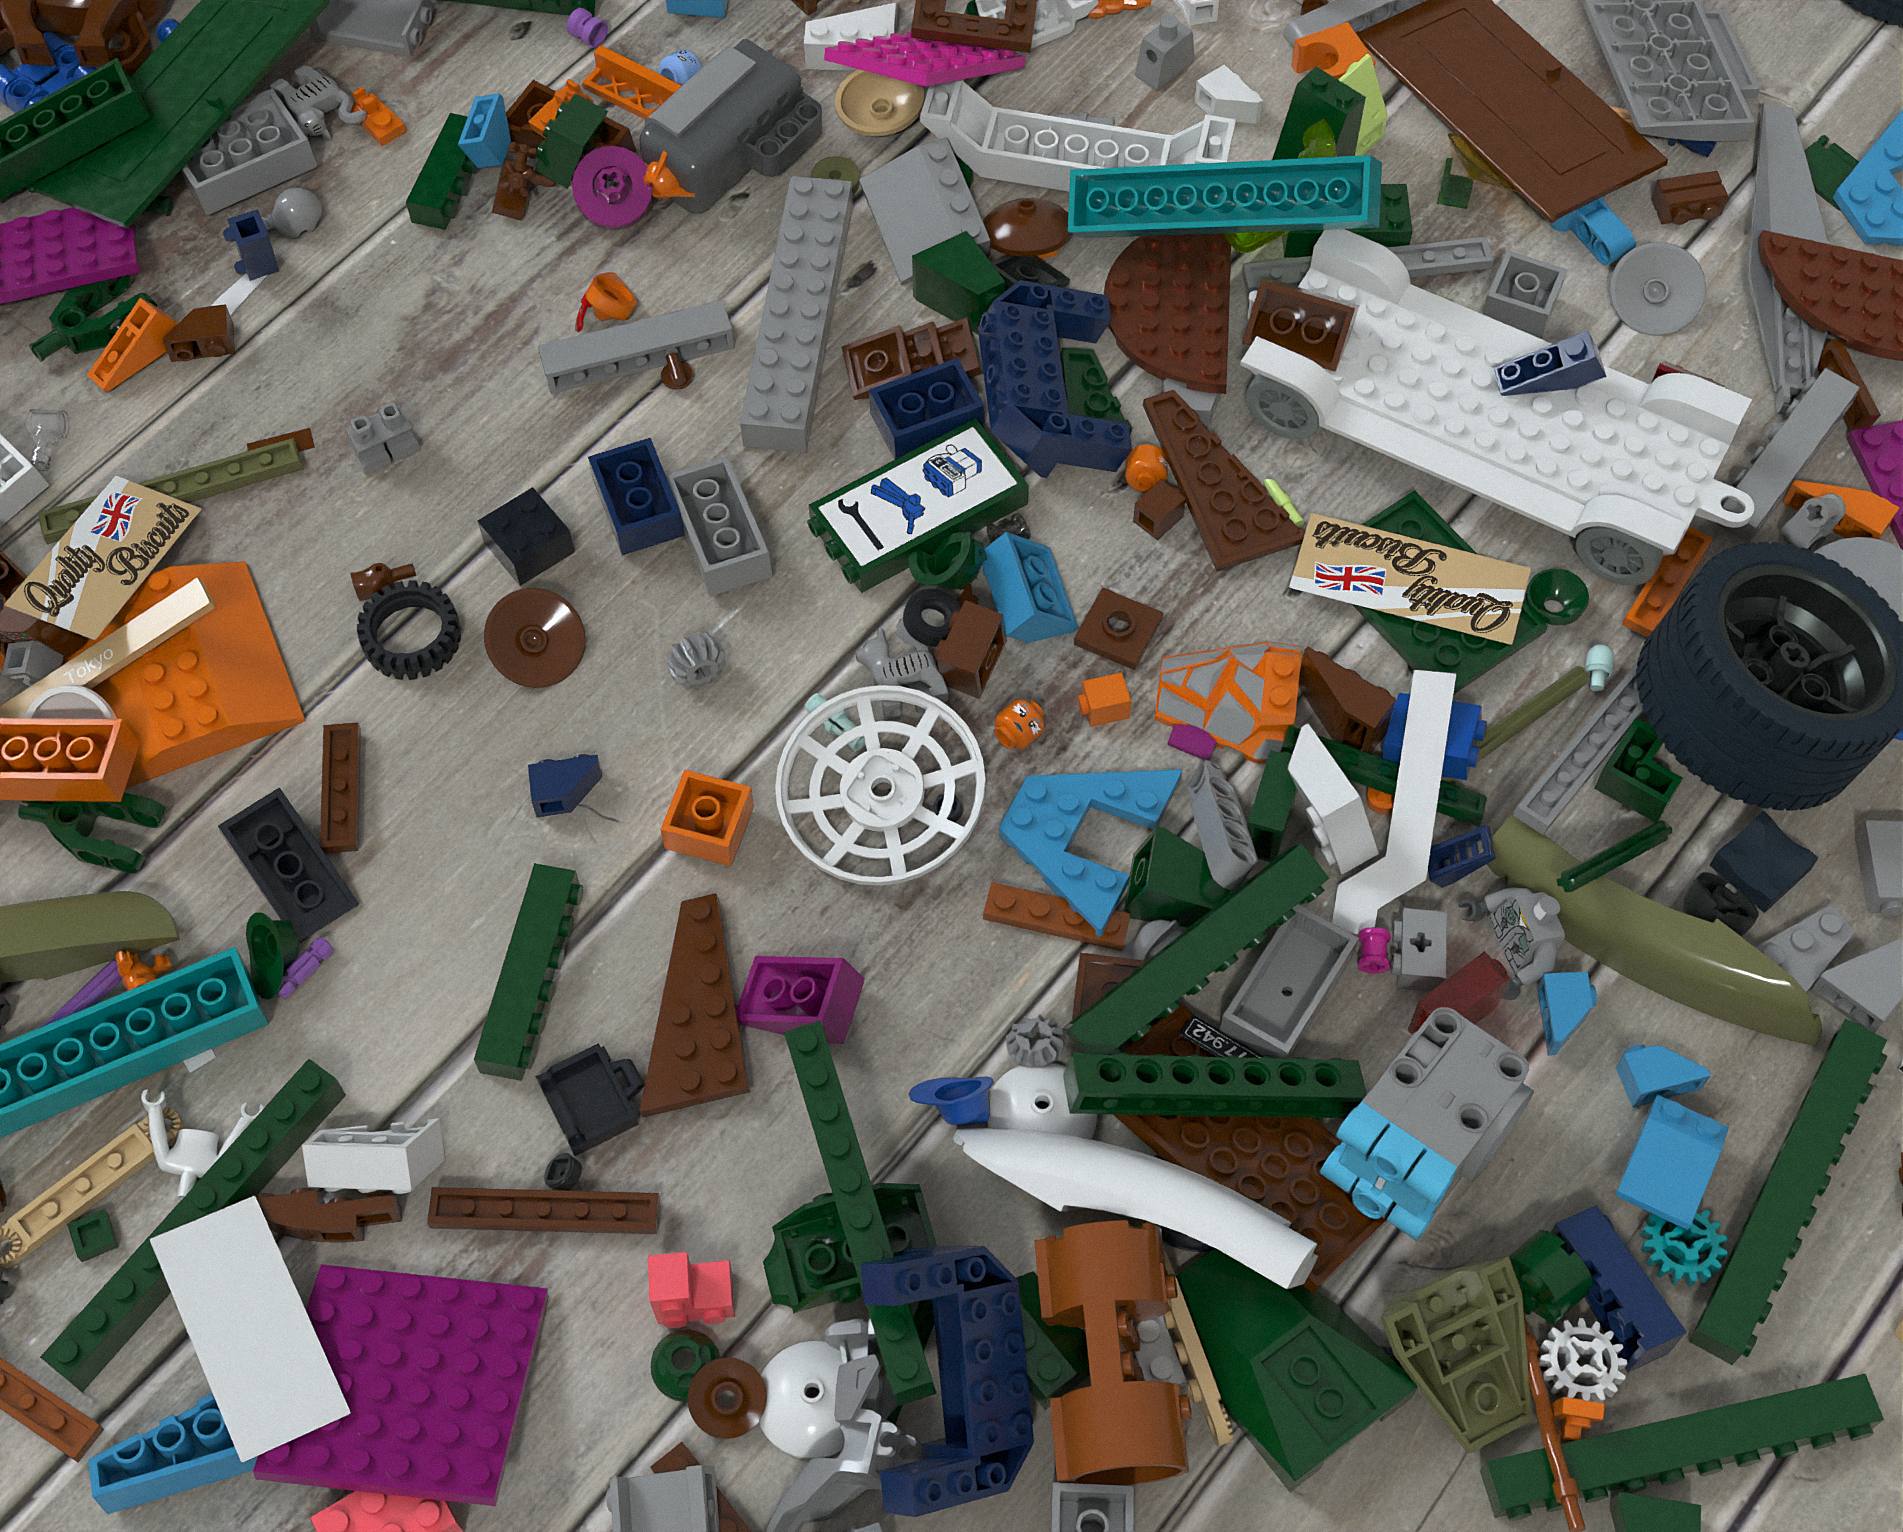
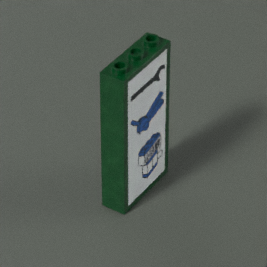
M974 418L809 504L810 519L807 520V524L816 538L821 537L825 550L831 560L837 559L840 563L842 573L849 584L854 583L859 591L863 593L908 569V557L911 552L921 550L927 554L934 555L937 547L949 535L965 531L973 534L1028 504L1029 485L978 420Z

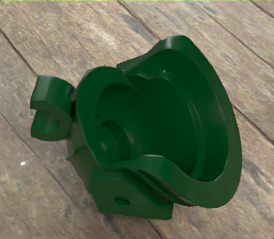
M968 531L953 533L946 537L937 547L934 556L917 550L911 552L908 557L909 569L916 581L925 585L951 590L965 589L967 585L978 579L980 567L987 560L983 543L973 539L972 533Z

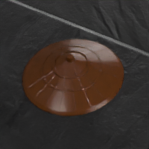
M524 588L507 594L492 608L485 623L484 644L490 661L505 678L525 687L541 688L563 681L577 668L585 649V631L580 616L566 599L546 589Z

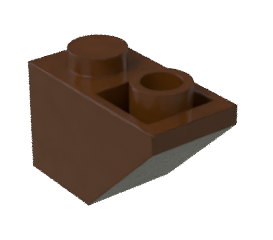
M226 304L194 308L163 337V344L171 362L235 354L234 324Z

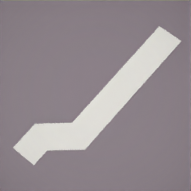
M1414 670L1386 856L1342 882L1337 888L1332 923L1351 934L1358 935L1362 929L1375 927L1377 911L1380 907L1426 880L1456 674Z

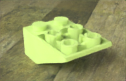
M1366 54L1359 62H1353L1346 73L1338 79L1366 97L1355 156H1363L1384 137L1388 117L1373 61L1369 54Z

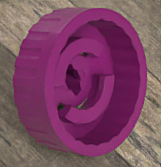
M603 146L586 154L578 163L572 180L573 196L581 214L593 225L607 230L626 229L638 223L649 210L653 198L651 195L652 183L644 185V175L647 169L644 161L634 152L618 146ZM605 181H615L618 187L612 186L608 190Z

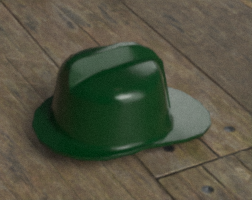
M256 912L249 917L246 925L251 977L257 994L263 999H271L277 995L281 988L284 970L298 956V938L290 920H271L266 914Z

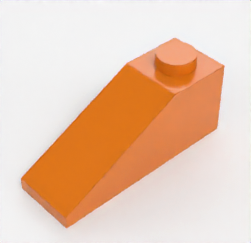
M140 298L87 376L104 391L109 392L166 353L163 337L179 322L167 312Z
M1794 480L1783 501L1785 505L1799 511L1808 499L1821 498L1823 495L1830 493L1837 494L1845 502L1846 511L1844 517L1832 531L1844 538L1866 537L1880 540L1899 510L1898 506L1871 491Z

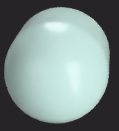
M1595 645L1587 653L1585 670L1591 678L1590 689L1593 691H1602L1605 680L1609 679L1613 673L1615 656L1612 649L1606 645Z

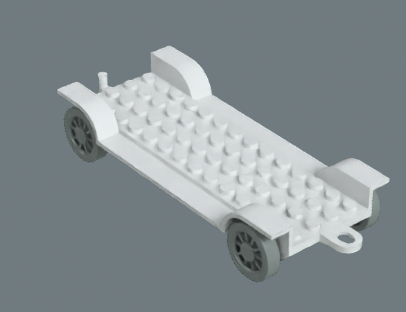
M1345 229L1324 230L1314 246L1310 269L1298 286L1360 305L1350 338L1336 372L1322 368L1314 361L1258 336L1240 363V366L1250 369L1255 375L1246 390L1245 400L1247 407L1253 417L1269 431L1285 438L1305 439L1313 436L1321 426L1575 538L1579 532L1580 534L1576 540V551L1581 561L1599 577L1616 584L1632 586L1650 581L1660 566L1663 556L1676 553L1695 515L1727 527L1737 528L1746 525L1754 512V503L1748 494L1714 479L1752 399L1689 374H1665L1653 380L1649 385L1607 366H1604L1607 377L1576 389L1502 396L1493 367L1552 345V343L1411 285L1406 267L1393 252L1381 244ZM1257 290L1249 294L1248 319L1251 315ZM1730 498L1737 501L1744 507L1745 511L1740 514L1726 511L1721 506V500Z

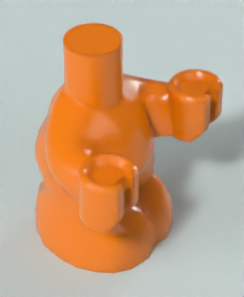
M119 951L115 955L118 973L122 977V983L126 991L154 981L161 973L168 972L172 968L168 955H165V957L161 954L157 955L154 959L155 964L152 966L141 962L138 953L130 955L128 951L125 954L123 951Z

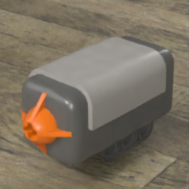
M743 39L734 48L726 47L645 120L644 129L639 140L641 159L647 166L644 175V185L652 183V196L672 200L693 214H701L717 202L749 170L754 169L766 177L780 174L820 136L822 132V107L816 100L803 92L801 78L795 70L752 41Z

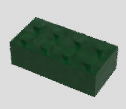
M1381 184L1379 228L1345 230L1372 240L1386 248L1410 245L1413 231L1407 184ZM1324 230L1281 231L1284 258L1312 256L1314 246Z

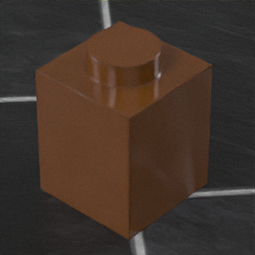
M1160 480L1135 503L1133 522L1158 541L1184 517L1186 498L1179 489L1169 486L1163 480Z

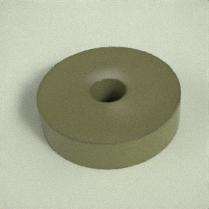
M839 156L824 158L816 163L811 171V178L852 181V196L859 189V169L854 162L847 158Z

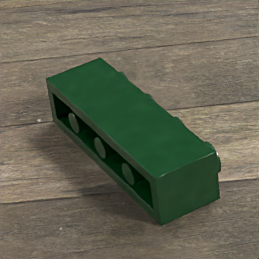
M454 113L449 114L406 200L411 223L446 230L450 220L455 218L458 203L461 197L467 194L472 175L478 171L475 164L458 146L468 116Z

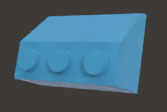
M1005 532L985 548L987 560L982 563V570L992 593V601L996 605L998 613L1003 614L1006 636L1030 643L1072 633L1079 629L1050 547Z

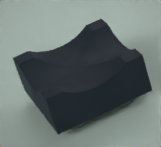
M1762 811L1741 833L1716 853L1710 866L1737 890L1743 891L1765 913L1811 871L1818 857L1809 849L1791 840L1776 825L1773 818Z

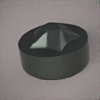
M562 1153L553 1158L545 1170L544 1181L553 1190L569 1191L580 1179L582 1165L572 1155Z

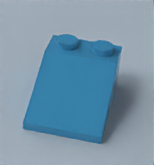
M1657 1094L1641 1124L1615 1196L1688 1230L1721 1153L1729 1127Z

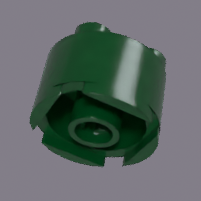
M1539 1230L1509 1255L1522 1291L1524 1313L1530 1315L1534 1312L1550 1324H1555L1590 1292L1589 1289L1593 1286V1279L1587 1266L1576 1252L1569 1256L1560 1247L1565 1243L1560 1237L1549 1231Z

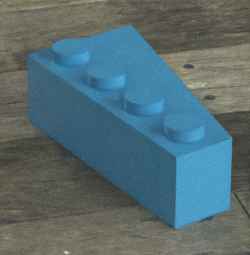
M211 1393L196 1401L198 1405L176 1417L172 1414L159 1421L160 1425L143 1435L137 1433L89 1459L92 1497L106 1514H110L253 1471L258 1456L245 1462L240 1461L217 1402Z

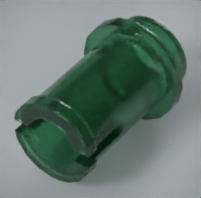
M158 195L141 214L150 212L170 216L173 211V199L170 196Z

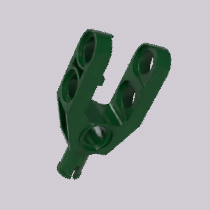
M127 275L121 276L111 286L108 285L112 279L74 287L65 293L50 315L49 320L52 324V331L34 343L29 344V347L40 362L63 347L69 348L74 354L104 348L109 344L140 298L158 307L157 303L148 294L139 293L125 302L122 300L117 304L116 308L99 319H89V315L126 292L130 285V278ZM93 293L87 302L82 303L87 294ZM120 319L118 325L110 329L111 325L116 320Z
M125 792L121 802L55 801L51 804L43 801H22V803L28 804V806L20 804L18 809L19 818L44 823L52 836L79 861L132 874L139 872L146 855L143 854L142 856L131 848L117 845L111 839L101 841L88 838L93 831L95 819L98 816H104L145 827L158 828L167 812L161 803L153 799Z

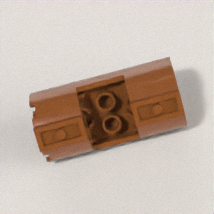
M1128 1220L1102 1221L1063 1229L1064 1237L1056 1239V1235H1049L1046 1239L1034 1240L1042 1319L1048 1326L1063 1325L1086 1329L1091 1378L1090 1387L1068 1392L1061 1397L1049 1398L1057 1481L1059 1483L1126 1486L1157 1482L1189 1472L1185 1437V1419L1192 1418L1189 1394H1182V1390L1177 1383L1144 1381L1142 1367H1138L1134 1356L1135 1351H1140V1337L1138 1328L1134 1327L1133 1324L1151 1320L1172 1311L1171 1299L1178 1297L1175 1275H1168L1165 1266L1161 1228L1148 1222L1142 1224V1229H1135L1134 1226L1128 1225Z

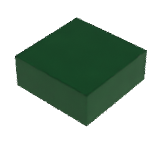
M105 1209L67 1224L77 1258L81 1262L119 1247L110 1216Z

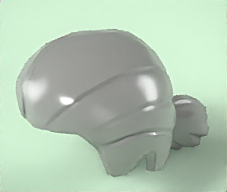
M291 188L278 196L272 214L261 218L267 232L270 228H276L286 237L298 238L304 230H307L309 233L313 232L322 215L323 207L319 198L310 191L302 188Z

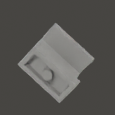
M696 1465L686 1467V1470L629 1478L609 1477L610 1488L606 1492V1503L608 1510L612 1512L613 1529L610 1532H720L715 1466Z

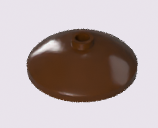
M1020 198L1003 203L994 208L983 220L990 238V247L1000 253L1012 256L1047 254L1063 247L1073 236L1072 233L1068 232V212L1053 202L1037 198Z

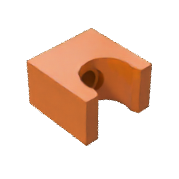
M1345 22L1295 39L1291 67L1295 73H1303L1317 66L1334 78L1340 79L1353 62H1359L1366 54L1371 56L1374 68L1376 61L1351 25Z

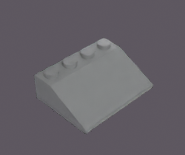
M273 88L243 100L231 113L232 118L224 121L180 170L190 191L206 216L317 167L307 137Z
M947 137L919 145L859 179L860 186L901 285L913 282L912 255L964 231L969 233L988 258L990 238Z

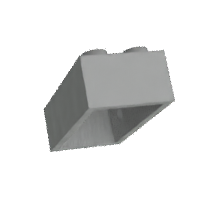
M1298 904L1293 907L1296 914L1278 928L1222 1016L1220 1031L1262 1056L1283 1059L1291 1058L1353 958L1359 940L1355 935ZM1286 989L1290 990L1292 995L1288 997L1284 996L1282 994V991Z

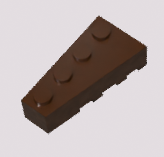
M535 80L531 81L506 112L511 142L525 144L531 148L538 149L543 140L546 141L544 137L531 129L528 121L548 101L550 102L553 99L555 90ZM606 117L599 135L588 149L587 154L603 146L623 147L634 153L637 150L630 129Z

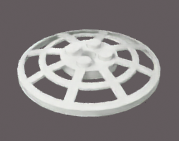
M877 685L842 693L821 704L800 723L783 749L777 768L775 789L777 807L782 824L793 844L807 860L820 870L838 879L861 885L882 886L903 883L922 877L940 867L958 852L970 837L979 820L985 799L986 778L984 762L978 743L967 724L953 709L939 699L919 690L902 686ZM881 700L900 701L917 705L926 709L916 728L900 722H875L871 702ZM857 705L861 721L860 726L844 732L832 741L827 748L810 737L812 732L828 718L846 708ZM938 717L947 722L960 736L969 751L971 760L951 766L942 747L929 736ZM878 733H895L907 736L910 739L902 752L894 749L881 748ZM858 737H864L867 752L860 754L850 763L836 755ZM922 745L934 755L941 770L921 775L918 766L913 760ZM800 748L818 759L810 780V798L789 800L790 772L795 757ZM829 767L842 775L840 794L821 797L822 779L825 770ZM975 773L974 804L965 827L947 819L954 803L955 780ZM885 782L892 786V790L887 796L878 797L873 794L874 787L879 783ZM945 784L944 800L939 811L940 814L937 816L934 812L922 806L925 789ZM845 808L853 822L841 836L829 824L823 811ZM813 812L821 831L835 844L823 859L816 855L803 841L794 825L791 814ZM913 818L929 826L919 837L901 845L898 828L904 826ZM865 829L884 831L887 848H867L854 843ZM938 832L956 839L935 860L918 869L906 871L903 855L924 846ZM847 852L869 859L889 858L893 875L885 877L861 876L845 872L835 866Z

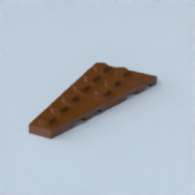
M1175 390L1143 400L1142 406L1166 456L1179 489L1186 498L1187 507L1216 572L1302 544L1306 531L1303 528L1299 529L1289 518L1290 514L1282 506L1279 507L1267 495V489L1234 454H1229L1221 445L1222 441L1216 434H1211L1199 421V416Z
M716 893L681 902L639 1110L642 1117L751 1092L720 900Z

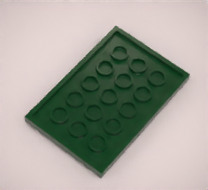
M1415 490L1361 524L1370 528L1477 554ZM1524 601L1512 645L1352 604L1413 670L1456 674L1453 695L1546 633L1548 627Z

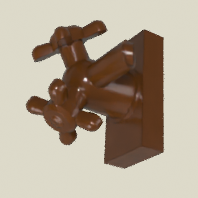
M511 142L507 151L516 153L514 161L504 159L492 213L522 221L530 182L545 187H553L556 182L533 170L534 167L526 164L528 157L536 159V148Z

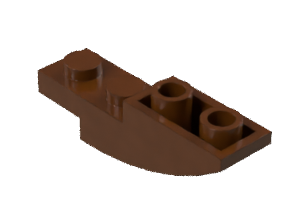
M297 1188L292 1190L290 1194L275 1196L272 1193L254 1195L271 1231L301 1240L329 1243L365 1241L364 1226L402 1222L401 1205L395 1195L385 1192L371 1193L367 1198L357 1200L347 1197L333 1198L326 1204L319 1192L310 1188Z

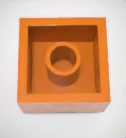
M684 769L660 829L665 849L732 866L754 808L751 787Z

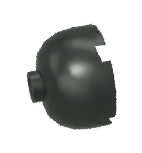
M1700 873L1684 894L1683 912L1711 923L1718 918L1738 935L1743 936L1752 928L1759 916V911L1755 904L1740 889L1734 894L1725 886L1729 882L1726 879L1713 873Z

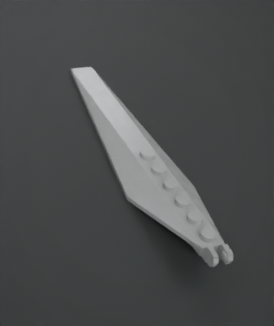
M1763 103L1748 280L1775 393H1778L1775 401L1776 413L1784 415L1790 407V396H1796V399L1799 401L1805 396L1802 391L1810 378L1815 376L1828 330L1824 334L1799 316L1781 297L1773 286L1776 280L1769 268H1764L1762 264L1758 237L1762 230L1826 244H1829L1793 107Z

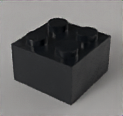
M533 487L477 521L484 544L519 586L575 552L570 530Z

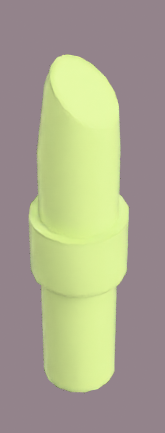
M1265 479L1264 485L1274 502L1279 507L1282 506L1290 514L1289 518L1298 528L1302 527L1305 521L1293 506V501L1288 494L1284 493L1275 480Z

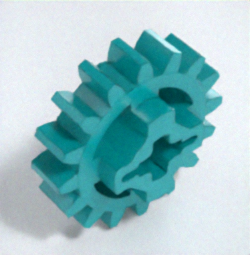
M1709 1210L1703 1211L1701 1215L1696 1213L1688 1230L1655 1214H1651L1646 1220L1648 1226L1643 1228L1640 1236L1648 1241L1642 1244L1640 1250L1641 1252L1651 1254V1257L1646 1262L1647 1266L1657 1264L1660 1267L1657 1273L1659 1278L1668 1273L1671 1275L1672 1285H1676L1681 1278H1684L1687 1286L1692 1287L1697 1281V1277L1701 1282L1705 1283L1711 1277V1273L1716 1274L1722 1267L1719 1261H1723L1727 1256V1251L1720 1248V1246H1723L1727 1241V1236L1717 1235L1716 1231L1721 1226L1720 1221L1710 1223L1707 1220L1710 1214ZM1670 1223L1668 1232L1663 1236H1659L1661 1228ZM1704 1251H1708L1706 1260L1698 1265L1699 1255H1702Z

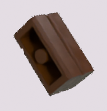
M1718 171L1657 180L1651 196V201L1657 211L1661 225L1669 223L1682 225L1689 220L1701 218L1704 220L1715 219L1722 215L1728 200V194L1724 185H1722Z

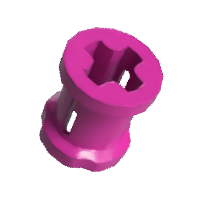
M1375 927L1359 931L1358 938L1359 942L1362 943V958L1358 960V969L1369 974H1381L1389 971L1391 962L1387 959V944L1391 940L1390 932L1386 929Z

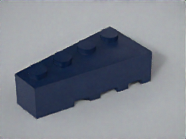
M1595 1205L1557 1222L1551 1233L1557 1235L1565 1242L1560 1247L1569 1256L1576 1252L1587 1266L1593 1279V1286L1584 1298L1604 1333L1608 1331L1614 1333L1610 1340L1611 1344L1623 1345L1624 1348L1617 1356L1627 1360V1365L1624 1367L1627 1373L1668 1355L1687 1331L1616 1234L1610 1219L1602 1214Z

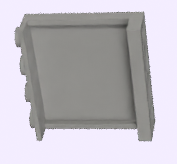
M329 0L330 4L309 26L313 39L411 57L416 46H419L421 43L422 33L426 25H429L435 5L439 4L441 0Z

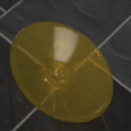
M1452 133L1448 134L1452 147L1469 174L1467 179L1470 182L1478 180L1486 184L1516 191L1461 137Z

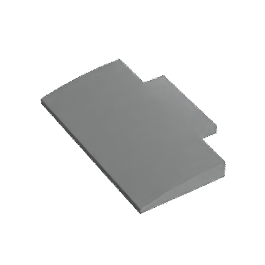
M1581 0L1637 133L1694 141L1748 140L1755 120L1745 99L1756 98L1760 87L1723 9L1703 10L1699 0Z

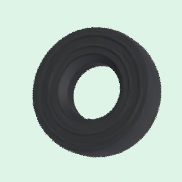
M923 589L913 594L908 600L903 612V623L909 635L916 641L927 646L937 647L941 639L946 640L951 631L949 623L956 609L961 610L962 607L953 596L944 591ZM925 609H934L943 614L946 624L941 627L929 625L923 620L921 613Z

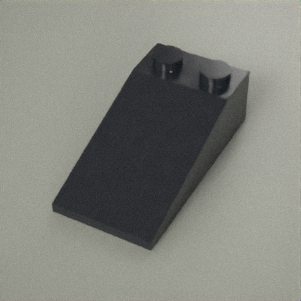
M280 787L218 825L220 834L279 919L290 920L298 938V944L359 905Z

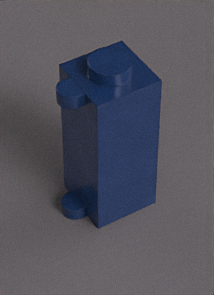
M258 209L227 219L230 227L223 231L224 239L228 242L235 241L241 258L234 265L236 273L240 275L247 273L249 280L252 281L279 272L270 238Z

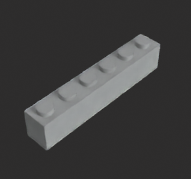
M723 300L538 345L550 394L666 366V356L670 353H677L680 362L735 349L732 327Z
M1827 368L1823 370L1818 378L1812 376L1802 391L1805 395L1801 401L1795 399L1785 414L1788 419L1784 424L1778 422L1768 437L1770 440L1768 446L1764 447L1761 445L1750 461L1753 463V466L1749 471L1743 469L1733 484L1736 489L1745 492L1753 500L1754 512L1750 521L1746 525L1737 528L1727 527L1717 522L1715 524L1750 543L1787 494L1794 480L1798 479L1849 410L1860 387ZM1730 498L1721 500V506L1726 511L1737 514L1745 511L1744 507L1737 501Z

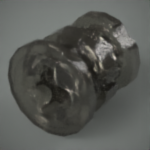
M1019 513L1010 516V520L1005 518L999 521L998 526L991 523L986 529L990 543H993L1005 532L1030 539V530L1025 519Z

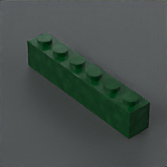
M534 863L474 1056L476 1066L482 1074L522 1081L525 1070H530L535 1058L534 1040L536 1035L540 1036L542 1034L545 1024V1015L542 1013L545 1003H550L554 995L555 983L552 981L555 970H560L564 961V949H562L565 937L570 938L574 926L573 909L574 906L580 905L583 897V885H580L575 870Z

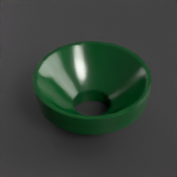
M1547 569L1537 573L1531 579L1527 587L1526 601L1527 605L1545 623L1556 626L1567 625L1577 621L1585 612L1589 602V592L1585 583L1574 573L1563 569ZM1549 600L1557 601L1562 605L1563 611L1552 613L1545 608L1544 603Z
M691 1329L672 1332L665 1336L653 1351L650 1364L654 1384L666 1397L675 1401L688 1402V1390L695 1374L704 1365L721 1358L715 1343L704 1333ZM681 1349H689L695 1354L694 1364L686 1370L677 1369L672 1363L674 1354Z

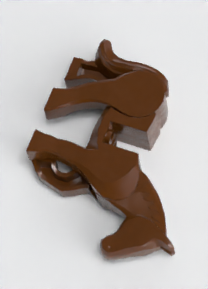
M0 0V56L7 49L15 46L22 64L55 66L54 59L43 36V33L48 31L68 36H79L73 48L81 67H101L118 58L128 74L132 76L154 52L148 30L165 11L166 0ZM112 40L122 47L109 48V42Z

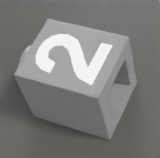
M33 640L8 644L1 676L29 688L61 667L64 655Z

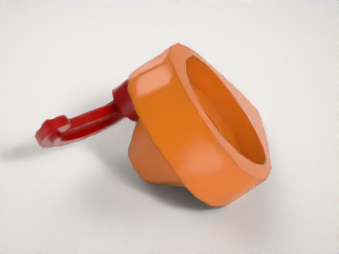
M606 272L594 277L581 299L582 305L577 314L575 331L580 332L583 329L586 310L592 306L594 316L601 321H607L612 318L622 321L629 319L637 302L632 292L615 272Z

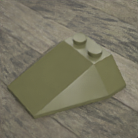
M1509 1256L1451 1270L1390 1300L1381 1316V1320L1394 1356L1466 1452L1472 1453L1532 1421L1523 1298Z

